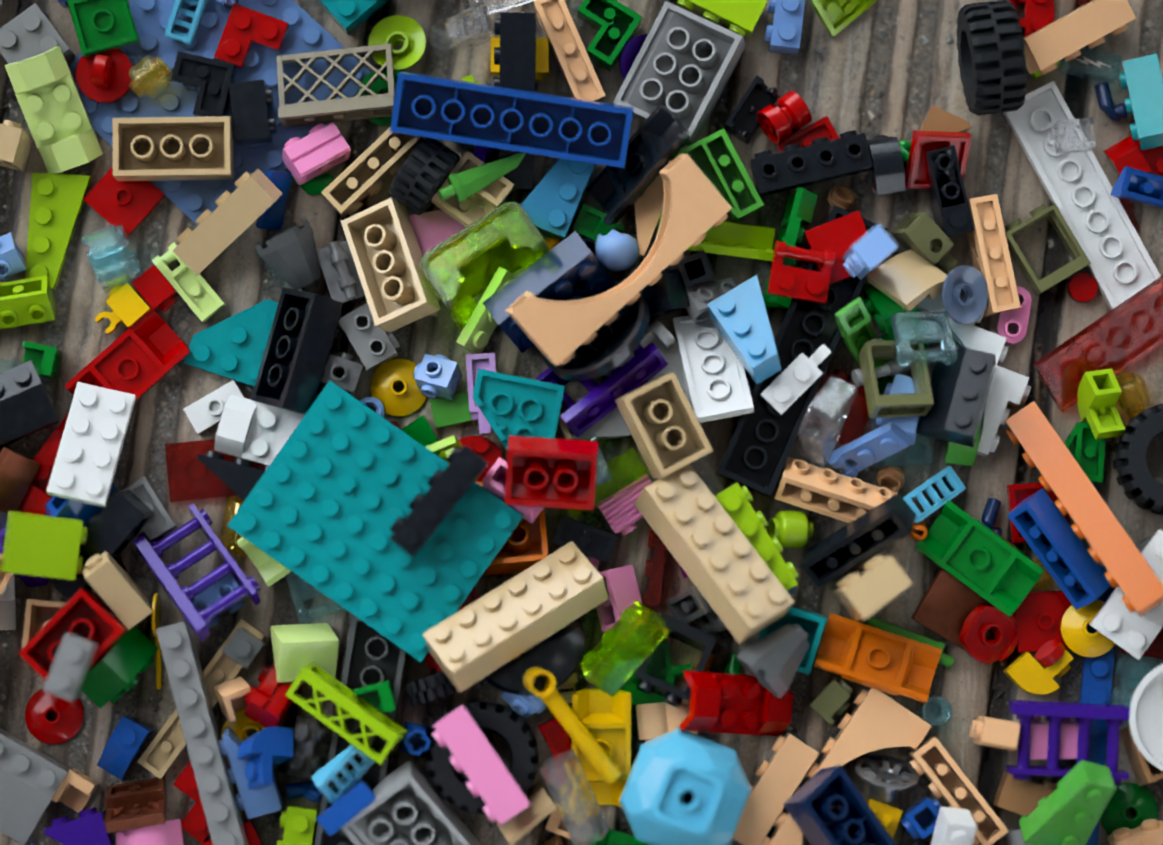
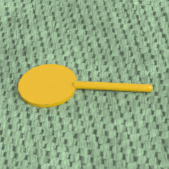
M154 593L152 602V632L155 637V646L158 647L155 652L156 689L160 690L162 688L161 648L156 629L160 628L161 600L159 593Z

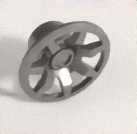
M870 755L860 758L855 765V770L859 777L870 784L868 790L869 797L881 803L895 802L899 790L914 787L919 781L917 771L909 763L895 757ZM873 760H882V767H878L877 763ZM889 761L897 763V765L891 769ZM865 764L868 768H861V766Z

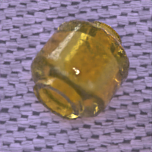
M158 55L155 58L145 56L129 70V76L132 80L129 86L140 98L146 95L148 98L154 99L171 85L170 75L173 72Z
M1132 371L1115 376L1122 391L1115 405L1118 413L1134 417L1145 410L1144 407L1151 401V396L1143 376L1135 375Z

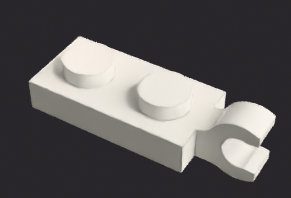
M823 343L809 358L801 353L760 395L782 415L823 374L817 366L832 351Z

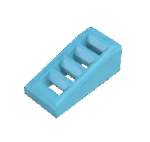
M175 0L164 36L192 45L208 0ZM185 2L197 8L196 11H192L181 6ZM179 13L192 17V23L177 18ZM175 24L190 29L189 33L186 34L174 30Z
M947 466L904 496L903 500L916 514L914 521L916 525L946 504L948 500H952L963 492L966 487L953 468ZM932 484L936 485L940 493L943 495V498L939 497V495L932 487ZM922 491H925L928 497L931 499V501L933 502L932 506L929 504L925 496L922 494ZM915 497L925 511L921 513L912 498Z
M351 744L311 778L322 794L334 804L352 788L376 761ZM356 753L363 759L360 763L353 758ZM347 762L353 766V769L350 771L345 767ZM339 771L344 775L341 779L336 775ZM332 780L334 784L330 787L328 783Z

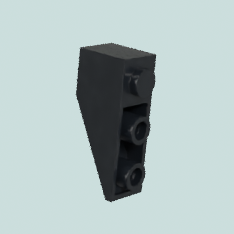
M955 145L927 151L926 158L934 222L948 237L974 231Z
M207 450L206 456L198 454L197 459L244 501L269 467L264 465L263 470L251 468L252 461L236 457L234 463L224 461V454Z

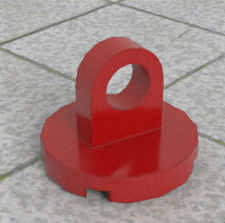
M118 48L86 58L82 55L76 67V81L80 90L90 100L100 104H112L130 92L134 83V68L130 59Z

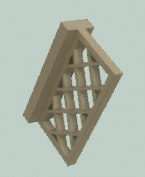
M391 43L276 56L279 93L278 118L284 128L392 116L395 100V80ZM386 53V62L379 70L368 62L374 54ZM353 56L360 62L348 73L339 64L346 57ZM325 59L331 65L320 76L311 67L317 60ZM297 63L302 69L291 79L284 74V64ZM364 65L375 73L366 85L355 78V75ZM335 69L346 76L337 88L326 81ZM306 72L317 79L308 91L297 84ZM381 78L388 83L389 93L375 94L370 88ZM285 80H286L287 82H289V84H288L286 87H285ZM352 81L361 90L355 97L347 98L341 91ZM324 84L333 93L326 100L319 101L312 95ZM293 87L304 94L298 103L286 104V95Z

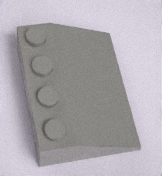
M665 1L613 104L633 107V116L644 122L660 104L681 121L690 136L686 144L690 146L696 143L746 47L743 36Z
M1 728L0 832L25 845L71 768Z
M410 760L386 776L373 789L376 796L375 800L341 828L355 845H481Z

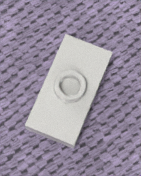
M235 380L230 381L183 409L198 435L220 422L223 408L230 394L245 398Z

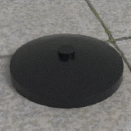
M614 281L604 292L617 286L621 281ZM641 294L633 304L629 306L625 304L618 311L619 316L609 325L603 324L596 331L597 336L587 345L581 344L574 351L575 356L568 363L555 366L542 354L545 363L554 374L568 381L590 380L610 372L623 363L642 341L650 319L647 301Z
M579 617L483 679L501 691L514 695L532 696L534 694L527 691L523 685V676L529 668L541 667L554 676L556 681L555 688L561 686L572 676L582 658L585 632L581 618ZM539 675L534 679L533 686L535 689H539L544 685V675Z

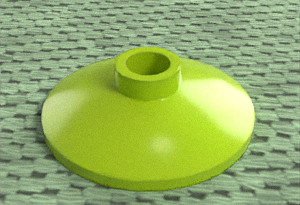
M393 15L382 19L374 26L369 36L368 45L391 43L394 70L400 71L414 66L422 58L426 49V36L420 24L414 19L403 15ZM397 43H402L404 45V47L401 50L394 49V46ZM386 53L374 54L372 58L377 64L382 66L386 62Z

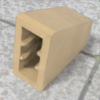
M107 551L101 555L96 554L86 561L85 567L82 568L85 579L128 630L153 612L146 592Z

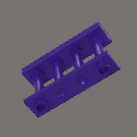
M653 342L645 348L639 344L633 352L635 356L622 367L619 365L611 370L612 375L599 385L593 379L580 381L589 393L577 403L564 391L562 406L566 412L561 415V418L577 438L617 407L615 399L644 385L669 365ZM550 368L534 379L562 386L569 382L558 377Z
M192 503L188 507L193 519L157 543L153 541L149 544L144 535L133 542L139 555L200 641H203L211 635L207 625L211 623L210 620L247 595L255 605L259 604L260 599L257 592L261 589L252 576L248 578L245 576L211 529L210 525L213 523L204 509L198 511ZM198 529H201L209 541L173 565L169 563L165 566L160 559L163 556L162 553ZM214 551H217L225 562L223 565L189 587L184 586L181 588L176 580L179 578L178 575ZM230 573H233L241 586L206 609H195L192 604L195 601V596Z
M1009 700V712L1017 715L1016 719L1019 720L1020 724L1017 765L1006 764V771L1014 774V779L1031 780L1032 775L1064 777L1073 769V767H1059L1061 722H1064V717H1075L1076 722L1079 723L1077 764L1081 760L1089 762L1090 725L1094 723V718L1105 719V723L1108 724L1106 767L1110 769L1114 784H1120L1121 779L1129 780L1128 772L1118 770L1120 725H1123V720H1129L1130 707L1128 705ZM1035 716H1046V721H1049L1047 766L1029 765L1031 721L1034 720Z

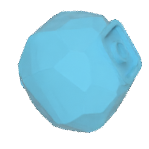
M678 728L641 744L619 801L635 839L645 844L731 845L752 788L734 749Z

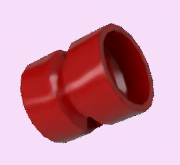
M789 91L778 98L776 106L769 104L757 112V120L762 131L775 144L789 137L792 134V130L798 131L812 121L806 103L794 91Z

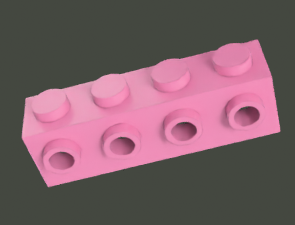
M464 704L433 725L436 729L432 733L434 738L442 748L447 745L453 754L449 757V760L458 773L463 770L470 780L466 782V785L475 798L479 795L486 803L483 810L492 823L497 820L502 825L531 805V802Z

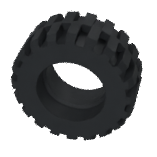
M1007 0L964 5L959 10L957 18V51L960 78L966 104L969 106L970 112L976 115L1017 111L1025 102L1027 73L1024 41L1016 9Z
M1163 404L1150 407L1132 417L1128 421L1129 424L1125 427L1123 435L1119 436V442L1115 443L1113 450L1116 453V460H1113V469L1118 471L1119 477H1116L1118 484L1123 485L1126 489L1124 494L1129 499H1134L1137 502V506L1142 509L1152 510V513L1160 515L1163 514V484H1160L1151 475L1146 462V452L1152 439L1163 433Z
M480 701L464 704L481 730L495 732L505 740L511 755L508 770L526 794L534 782L539 763L538 744L529 724L516 712L500 703ZM431 734L429 750H426V767L430 775L431 784L438 791V795L457 810H463L472 815H486L483 810L486 803L480 795L475 798L466 785L468 781L458 773L449 760V757L453 754L447 745L442 748L433 734Z

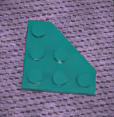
M266 299L194 334L189 345L191 352L185 357L184 363L254 387L278 303Z
M478 369L472 398L507 449L509 436L555 439L565 386Z

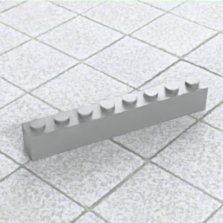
M187 621L157 628L156 633L213 845H249L234 787L228 775L226 757H223L219 745L221 738L191 627Z

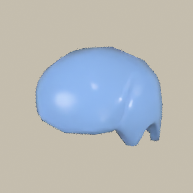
M612 229L607 235L598 234L595 242V255L601 265L611 272L625 271L631 268L638 259V243L631 235L619 233Z

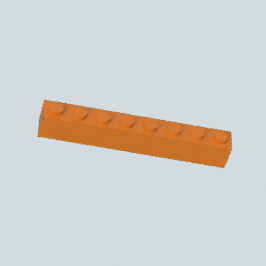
M1035 401L1006 419L1005 422L1009 429L1005 432L1015 446L1021 443L1026 451L1022 456L1029 467L1032 469L1036 466L1042 476L1038 480L1047 492L1053 490L1059 499L1054 503L1063 516L1070 514L1075 521L1071 527L1080 540L1086 537L1092 546L1088 549V552L1097 565L1101 562L1104 563L1108 569V572L1104 575L1112 587L1115 589L1119 586L1125 596L1121 600L1130 613L1136 610L1142 617L1163 602V584Z

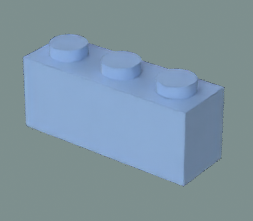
M877 224L842 256V259L845 261L842 265L853 278L857 276L861 280L885 260L898 245L880 224Z

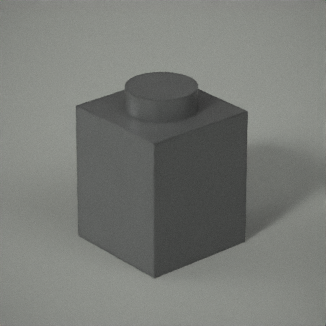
M239 627L222 652L244 668L249 669L267 644L245 628Z

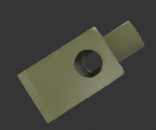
M924 211L910 213L891 233L907 250L912 249L931 264H936L945 274L951 271L958 263L948 252L954 243Z

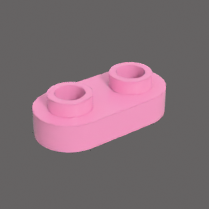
M1017 286L1018 296L1022 299L1021 308L999 312L996 333L1007 338L1005 344L1012 345L1020 342L1027 332L1032 299L1030 293L1020 286ZM1009 324H1014L1017 327L1016 334L1008 332L1007 327Z

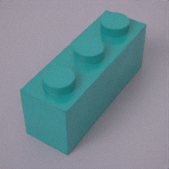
M1156 53L1122 61L1124 72L1119 73L1122 90L1128 89L1130 95L1129 98L1124 100L1128 116L1134 114L1135 123L1130 124L1133 141L1139 140L1141 151L1163 146V78L1158 55Z

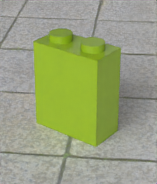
M8 511L0 570L6 573L75 580L76 574H81L83 556H79L80 544L85 545L87 527H83V521L80 519Z

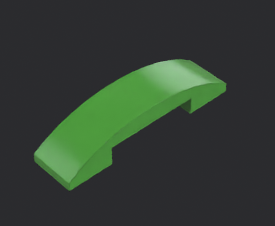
M858 297L837 312L835 318L850 354L858 368L861 369L859 353L865 342L876 339L877 336L870 324L872 319L862 299ZM873 360L874 367L883 366L886 362L892 360ZM887 375L876 379L879 394L886 389L888 382L893 383L895 376L889 377Z

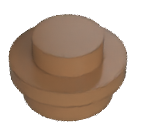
M837 185L829 190L827 200L832 208L835 205L846 211H851L855 204V194L849 187Z
M885 466L879 469L876 480L879 487H886L891 491L898 492L904 487L906 476L897 467Z

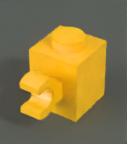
M128 282L124 285L120 283L108 293L109 298L105 301L113 312H101L94 320L100 323L103 319L109 318L111 324L105 330L106 334L109 335L114 333L122 322L130 328L151 307Z
M867 797L865 801L889 836L894 838L903 810Z

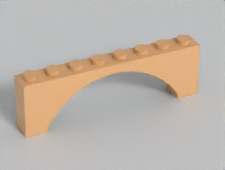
M679 153L658 172L663 178L664 187L663 213L660 227L649 253L629 277L606 292L578 300L543 299L526 291L505 310L553 365L558 366L559 364L564 365L575 356L574 351L581 344L587 345L597 336L596 331L603 324L607 326L619 316L618 311L625 304L627 306L633 304L641 296L639 292L646 285L652 286L663 276L661 272L669 265L674 266L684 257L683 252L687 248L701 243L705 239V232L712 226H719L727 219L728 215L726 213L732 207L688 154Z
M870 687L867 690L862 688L853 701L857 706L851 715L846 713L837 725L841 729L835 739L830 737L821 750L824 756L819 763L814 761L806 773L807 782L822 768L843 766L849 761L875 750L890 747H906L914 751L918 748L932 725L880 690ZM798 786L797 789L795 790V792L793 793V795H794L801 787ZM782 811L773 824L776 829L770 838L765 836L760 844L802 845L803 833L789 812L785 813Z

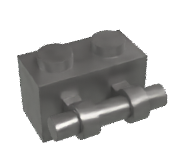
M347 240L331 242L328 244L329 247L316 251L333 300L342 302V307L366 299Z
M695 585L665 601L675 619L684 623L694 620L697 629L713 636L718 631L727 629Z

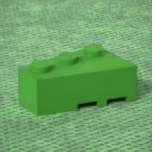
M724 128L680 150L676 154V156L679 153L690 156L732 207L727 214L735 222H740L763 210L764 203Z
M1081 760L1056 784L1057 789L1047 798H1041L1037 802L1038 807L1029 816L1024 815L1019 820L1024 843L1031 845H1086L1115 791V785L1109 767Z

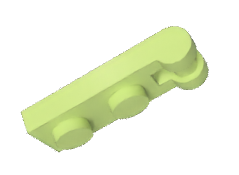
M174 242L167 247L169 250L161 257L159 255L156 256L152 262L201 322L204 323L226 304L201 274L197 276L173 252V249L177 246ZM177 259L180 265L171 271L168 265Z

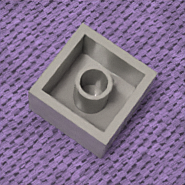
M36 3L0 28V54L8 64L42 54L59 45L66 62L76 56Z

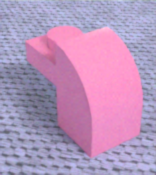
M169 819L164 824L115 832L116 845H183L181 820Z

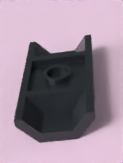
M660 104L629 139L625 167L606 166L586 189L604 207L607 216L603 221L607 225L616 224L657 176L660 175L658 172L668 164V160H672L690 139L681 121Z

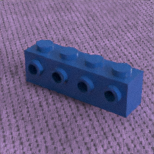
M1043 488L1022 500L1007 514L1076 610L1097 600L1111 585L1104 575L1105 572L1094 561L1084 543L1076 535Z

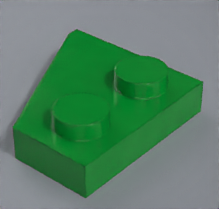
M1076 422L1064 444L1089 480L1095 483H1102L1106 438L1095 440L1089 423Z

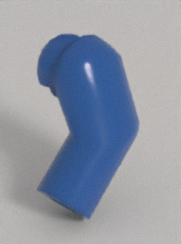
M314 781L286 785L288 799L304 797L315 803L322 801L323 794L316 787Z

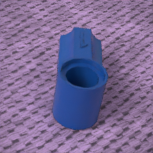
M405 722L404 729L408 732L400 741L398 750L424 756L425 750H429L431 743L429 738L431 727Z

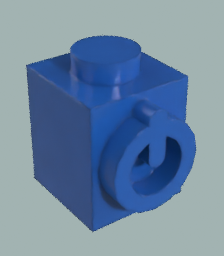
M924 796L902 813L904 817L900 819V822L914 841L919 837L924 839L934 832L941 806L936 798L930 800V798Z

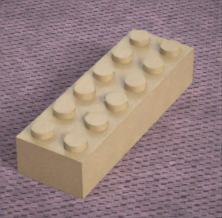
M690 463L644 487L634 505L739 644L778 621L787 613L795 601Z
M571 541L422 635L430 654L460 693L609 599L603 577L574 542Z

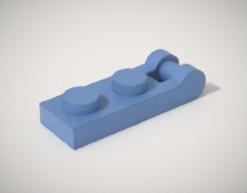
M890 421L834 450L828 457V463L835 469L839 468L842 475L855 478L859 471L909 447L910 437Z

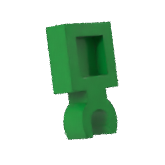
M582 203L570 230L576 231L577 234L584 235L596 242L599 233L604 236L612 229L624 232L625 227L618 223L612 225L605 224L603 219L607 216L606 213Z

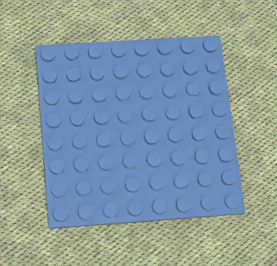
M130 0L129 4L140 42L118 48L130 59L134 68V83L130 92L112 104H100L92 101L80 90L76 81V67L82 52L68 65L93 129L113 147L112 118L198 117L194 116L193 112L199 87L171 80L177 53L179 51L215 59L214 55L233 5L229 6L226 3L223 5L218 0H208L193 44L189 45L164 36L175 0ZM236 0L235 3L289 23L280 52L252 42L243 68L235 67L232 83L264 80L267 88L272 87L274 105H269L270 116H275L277 133L272 134L273 142L238 146L234 139V180L150 181L197 226L199 224L195 220L207 208L213 212L218 207L215 201L226 190L230 193L234 192L238 188L234 183L246 171L250 175L258 168L264 175L270 169L286 171L287 167L281 158L285 143L294 137L304 138L309 135V131L314 126L318 125L286 128L282 126L278 118L279 93L276 56L344 49L345 47L294 0ZM185 2L181 6L192 11H196L197 8ZM180 13L177 17L190 23L193 21L192 17ZM176 24L174 26V30L186 34L189 33L190 29ZM351 56L346 57L339 65L350 73L360 61ZM325 59L317 60L311 69L322 76L331 64ZM297 63L284 64V74L291 79L302 69ZM363 66L355 75V78L362 82L371 71ZM335 69L326 81L337 88L346 76ZM306 72L297 84L308 91L317 79ZM285 80V87H286V86L289 84V82H287V81ZM350 81L341 93L347 98L355 97L358 94L359 86ZM322 84L312 96L319 101L326 100L333 91ZM293 87L286 95V104L298 103L304 94ZM229 93L224 116H230L232 118L231 99Z

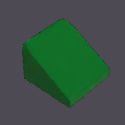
M424 415L401 429V431L424 447L439 441Z

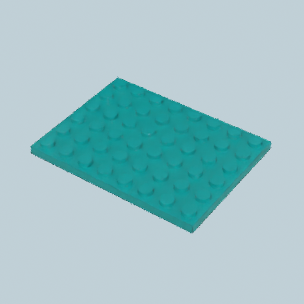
M329 380L227 526L415 659L422 662L429 652L422 634L458 611L524 516L507 504H504L503 501L475 482L416 557L410 556L389 539L393 535L390 528L400 516L406 519L412 511L408 507L419 493L423 496L431 487L427 484L437 470L443 472L449 463Z

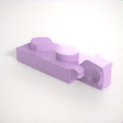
M495 353L466 355L469 413L471 414L472 421L479 420L480 435H492L491 425L472 396L478 369L496 372Z

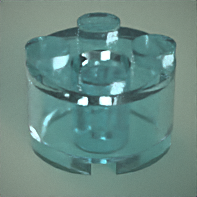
M111 224L81 237L83 245L88 244L89 252L86 255L98 282H103L102 288L104 291L137 278V273L140 272V263L135 252H129L126 247L128 246L127 241L129 239L123 225L116 226Z

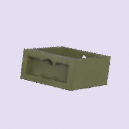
M1044 203L1029 212L1032 217L1023 223L1019 218L1005 226L1009 252L1036 296L1091 264L1055 204L1047 208ZM1048 218L1073 261L1039 280L1014 237Z
M904 337L896 341H884L881 338H876L865 342L859 353V360L869 418L926 416L934 402L923 340H912V338ZM909 359L915 394L879 395L873 360Z

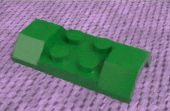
M798 187L795 195H788L777 241L786 242L787 246L793 247L801 243L804 233V227L801 226L806 227L811 224L818 197L817 194ZM784 257L782 265L795 267L797 259ZM770 265L763 292L765 307L786 310L790 307L792 298L767 294L771 270Z
M950 500L946 502L940 515L928 530L927 537L919 541L915 546L916 549L1008 617H1011L1022 604L1045 570L1021 553L1022 551Z

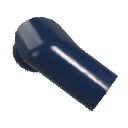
M1102 82L1095 85L1100 109L1112 121L1120 122V119L1127 118L1126 105L1124 103L1115 105L1113 102L1109 83Z
M988 498L981 522L1001 536L1002 529L994 527L1001 501L995 498Z

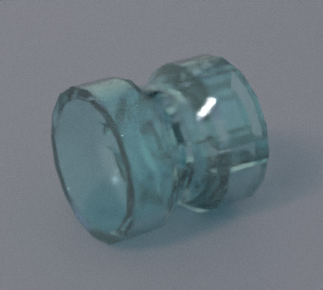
M929 696L927 704L921 702L919 713L921 718L930 725L940 726L949 721L952 715V708L946 699L939 696Z

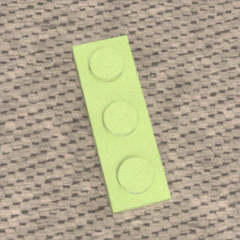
M498 267L456 343L473 354L482 353L497 326L496 321L483 305V302L516 276L508 270Z

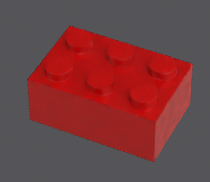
M81 588L18 654L47 680L64 634L73 633L99 643L89 667V672L124 636L128 628L88 589Z

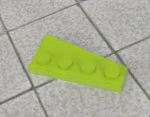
M32 172L25 279L48 275L52 290H56L67 256L66 252L75 232L78 215L84 204L83 199L91 183L92 177L90 175Z

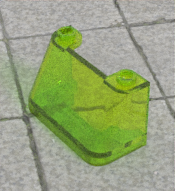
M507 202L426 252L421 259V267L453 322L461 331L477 306L473 298L486 290L498 267L504 268L512 274L521 268L525 270L545 255L549 248L523 207L515 202Z

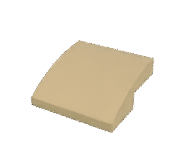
M466 151L450 172V175L485 163ZM502 176L461 203H458L455 196L442 201L438 192L434 195L431 202L479 236L515 184ZM448 179L444 182L440 189L449 185Z
M912 249L888 259L867 275L868 282L908 312L926 296L933 300L940 294L947 274Z
M539 781L525 794L531 802L530 806L502 825L497 820L495 821L511 845L519 841L557 808L556 803Z

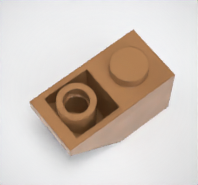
M1004 771L992 805L1022 816L1029 815L1038 807L1037 802L1043 797L1047 798L1057 789V785L1041 779L1040 784L1029 780L1014 779V774Z

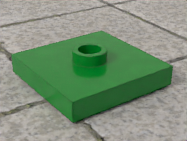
M67 0L84 58L140 42L129 0Z

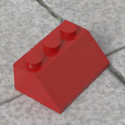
M509 436L504 504L594 510L598 441Z

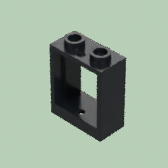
M663 614L632 682L637 684L638 690L646 694L653 695V693L663 696V700L674 707H680V705L686 707L691 698L689 684L686 690L683 691L646 674L645 671L662 634L702 651V655L694 670L703 672L717 638L669 615Z

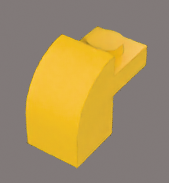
M1065 650L1063 656L1056 663L1048 667H1042L1029 652H1023L1003 672L1022 691L1044 695L1060 688L1053 677L1055 675L1057 678L1062 677L1071 668L1069 663L1074 658Z

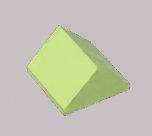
M328 623L270 626L277 683L294 682L302 668L313 662L336 678L339 640Z

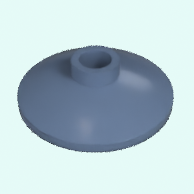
M962 265L954 268L944 281L942 288L943 306L953 321L959 324L973 323L981 317L988 301L987 284L981 272L973 266Z

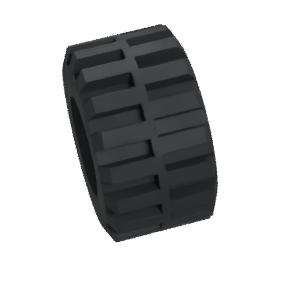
M423 139L410 153L395 175L390 186L389 195L415 214L421 215L433 205L431 202L432 198L460 161V155L437 139Z

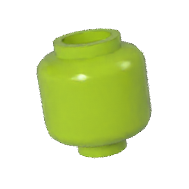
M781 510L775 514L774 518L769 520L768 534L770 538L776 536L783 548H802L806 545L808 538L813 536V523L808 521V517L803 511Z

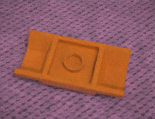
M830 613L814 666L839 674L843 679L895 696L899 694L927 704L942 649Z

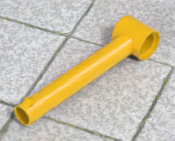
M541 667L529 668L523 676L525 689L541 698L586 758L595 767L601 776L599 779L607 784L616 781L621 775L618 764H614L556 690L554 676ZM539 675H544V685L539 689H535L533 686L534 679Z

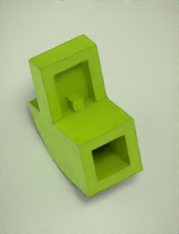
M1112 368L1085 372L1078 387L1077 404L1082 422L1089 423L1095 440L1122 436L1125 431L1124 424L1115 406L1122 391Z

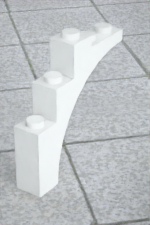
M942 292L933 300L926 296L916 305L917 310L925 313L941 325L961 349L969 348L996 355V367L982 416L977 454L980 456H988L989 452H995L1000 436H997L996 433L999 425L1004 426L1005 420L1009 416L1010 409L1006 408L1007 404L1016 407L1020 405L1021 401L1026 402L1031 390V386L1027 385L1029 377L997 365L998 362L1003 363L1007 354L1008 346L1004 345L1007 338L974 326L975 322L980 324L984 312L973 323L959 324L953 321L946 313L942 301Z

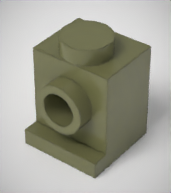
M831 679L808 705L827 724L832 725L835 721L831 716L834 713L839 716L850 705L847 700L853 690L842 679L838 682Z

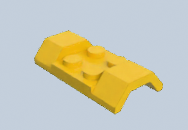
M616 688L582 689L572 693V710L614 764H618L621 775L611 784L600 780V774L571 738L572 810H578L588 805H615L622 808L619 799L631 771V692Z

